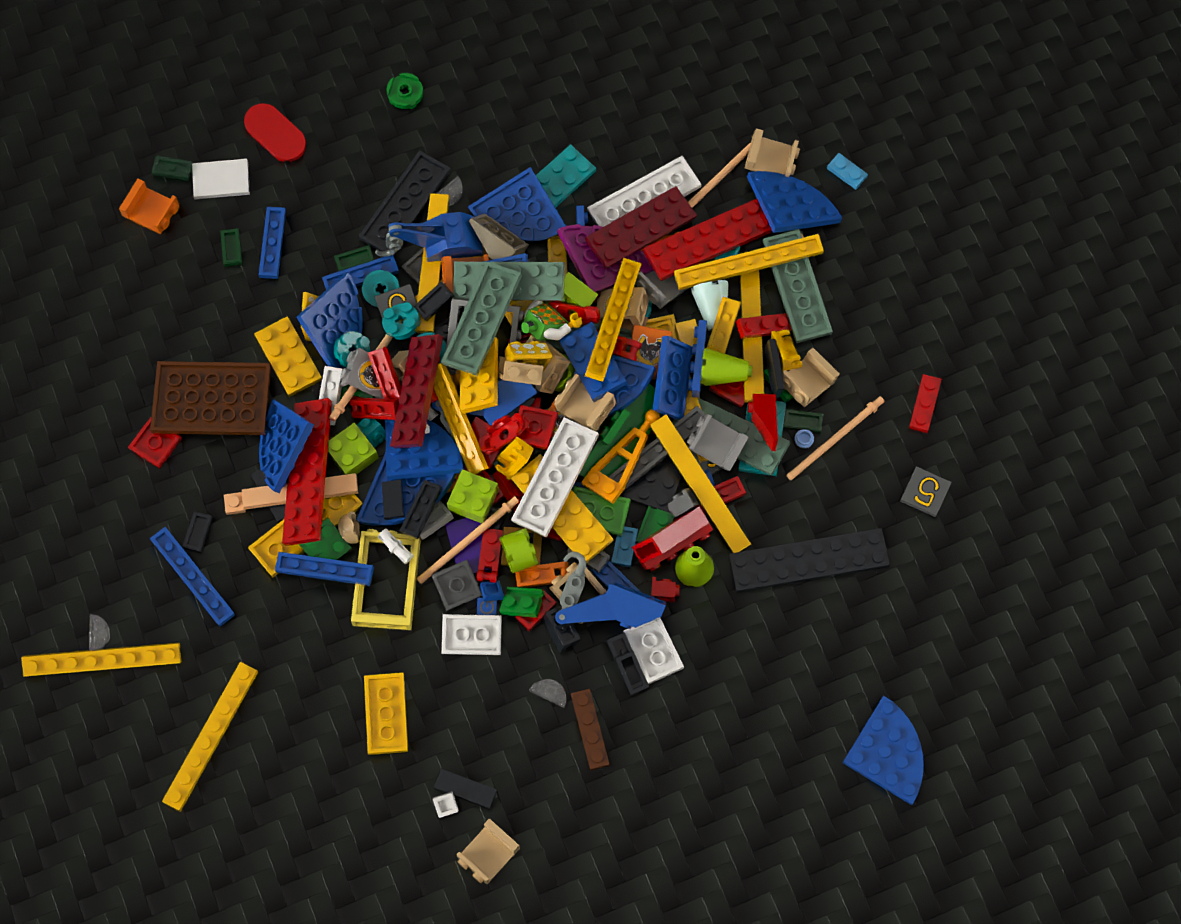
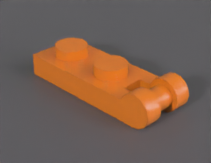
M569 562L535 565L515 572L517 587L528 588L552 584L551 581L557 577L554 571L560 570L563 577L567 573L566 568L569 567Z

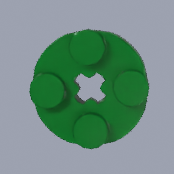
M401 73L399 76L390 79L387 85L389 102L401 109H414L423 97V86L419 79L410 73ZM408 88L409 93L402 94L401 90Z

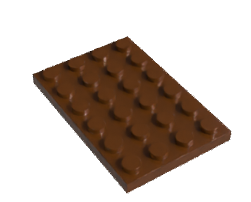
M157 361L150 426L151 433L265 435L271 364Z

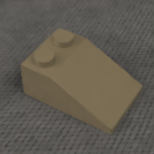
M485 213L469 220L492 260L524 254L529 246L528 243Z

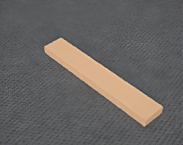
M356 473L325 478L324 498L358 494ZM287 483L282 488L280 494L274 492L269 486L242 489L244 510L286 504Z

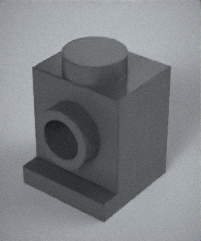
M686 488L672 497L673 501L668 503V509L671 514L678 517L701 503L691 488Z

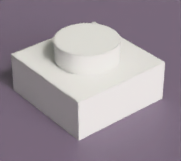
M453 792L433 798L439 818L459 811Z

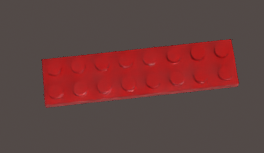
M755 199L651 244L643 249V253L659 279L663 281L674 276L675 270L704 263L773 231L758 199Z
M329 398L300 402L294 405V412L313 423L314 426L303 446L302 452L295 462L293 470L288 476L282 543L285 546L316 542L321 539L330 430L329 416L331 415L332 401Z

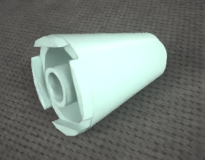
M718 280V284L712 283V281L705 282L691 288L703 320H707L708 331L713 329L722 297L728 298V281Z

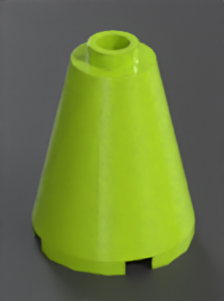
M704 348L701 386L747 381L748 377H752V366L749 365V361Z
M693 546L678 557L675 564V572L678 579L684 585L700 587L711 579L714 572V564L711 557L702 548Z

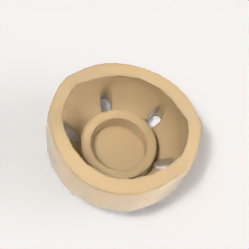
M351 511L340 518L338 530L346 542L351 544L360 542V525L356 521L355 512Z

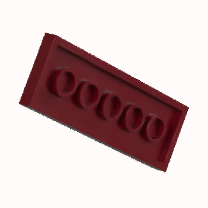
M677 186L590 234L585 238V241L605 270L622 261L623 258L633 255L696 218L697 214Z
M439 334L411 337L390 444L393 448L422 447L443 341V336Z

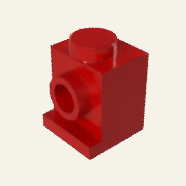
M652 577L651 596L665 602H675V596H679V585H676V582H672L670 579L656 581V577Z

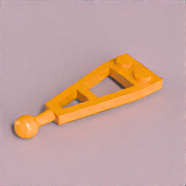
M653 409L648 410L642 426L639 429L634 427L601 458L583 479L582 485L614 504L625 489L648 439L646 432L650 428V424L660 419L659 412ZM635 437H638L640 439L633 453L631 454L624 448ZM618 454L629 460L619 483L600 472Z

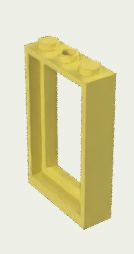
M374 529L361 531L358 563L367 564L369 542L383 543L378 538L381 532ZM389 531L397 540L400 539L403 542L402 545H411V553L414 555L409 562L404 615L363 613L364 585L355 584L351 616L353 626L411 630L421 544L420 536L418 539H415L405 534H397L396 531Z

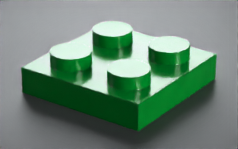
M325 518L322 521L320 541L299 544L307 556L333 560L339 559L351 549V546L341 537L339 531L329 518Z

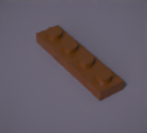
M590 689L571 693L590 771L610 766Z

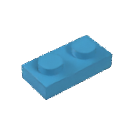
M840 153L827 166L830 172L855 190L868 176L865 171Z
M624 526L622 537H616L611 561L613 565L631 568L634 553L631 547L636 544L638 529Z

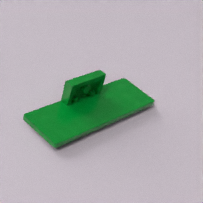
M648 384L646 389L633 403L625 409L617 410L611 416L610 420L612 421L600 432L601 437L592 448L579 473L580 476L585 478L591 468L634 427L639 429L645 421L646 412L653 409L655 388L652 385ZM651 427L647 430V435L651 432ZM635 437L624 449L632 454L640 438ZM618 454L600 472L609 477L629 460Z

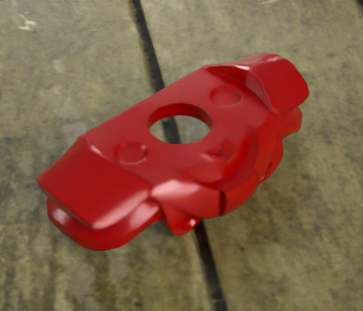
M561 301L548 303L569 323L570 315L568 310L570 309L578 313V318L581 317L582 325H587L590 322L598 324L600 320V310L594 306L581 307L561 303Z
M515 413L512 417L506 415L495 420L491 426L487 427L488 433L479 439L481 451L487 455L499 450L521 435L528 426V420L519 413ZM505 430H508V437L505 440H502V433Z

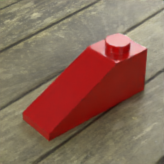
M753 394L752 401H748V413H751V421L771 451H776L778 441L776 394Z

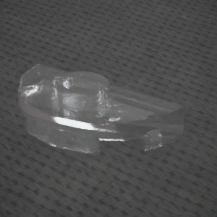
M457 176L436 193L449 195L448 206L456 203L461 198L463 189L460 178Z
M90 614L89 650L101 649L109 642L110 629L104 619L98 615Z
M551 679L540 680L529 689L530 692L565 708L567 701L566 692L557 681Z

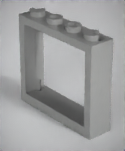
M453 298L451 301L446 350L459 323L461 306H466L469 301L468 299ZM509 305L507 312H513L510 343L521 341L522 330H519V324L524 319V311H521L522 306ZM446 366L449 374L453 375L458 371V369Z

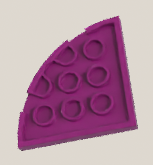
M576 224L559 228L557 233L583 283L596 293L614 287L622 261L605 270L585 241L587 236L603 227ZM643 250L626 258L641 263L639 272H642L644 275L654 271Z

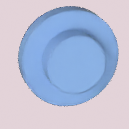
M800 430L795 435V443L800 448H809L814 442V436L809 430Z

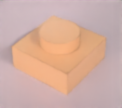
M242 492L224 495L225 512L227 515L246 512V509L244 510Z

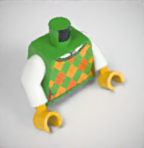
M533 301L524 313L525 319L521 329L524 333H531L537 340L557 341L572 331V327L579 328L582 325L581 317L578 318V313H572L569 323L547 302Z

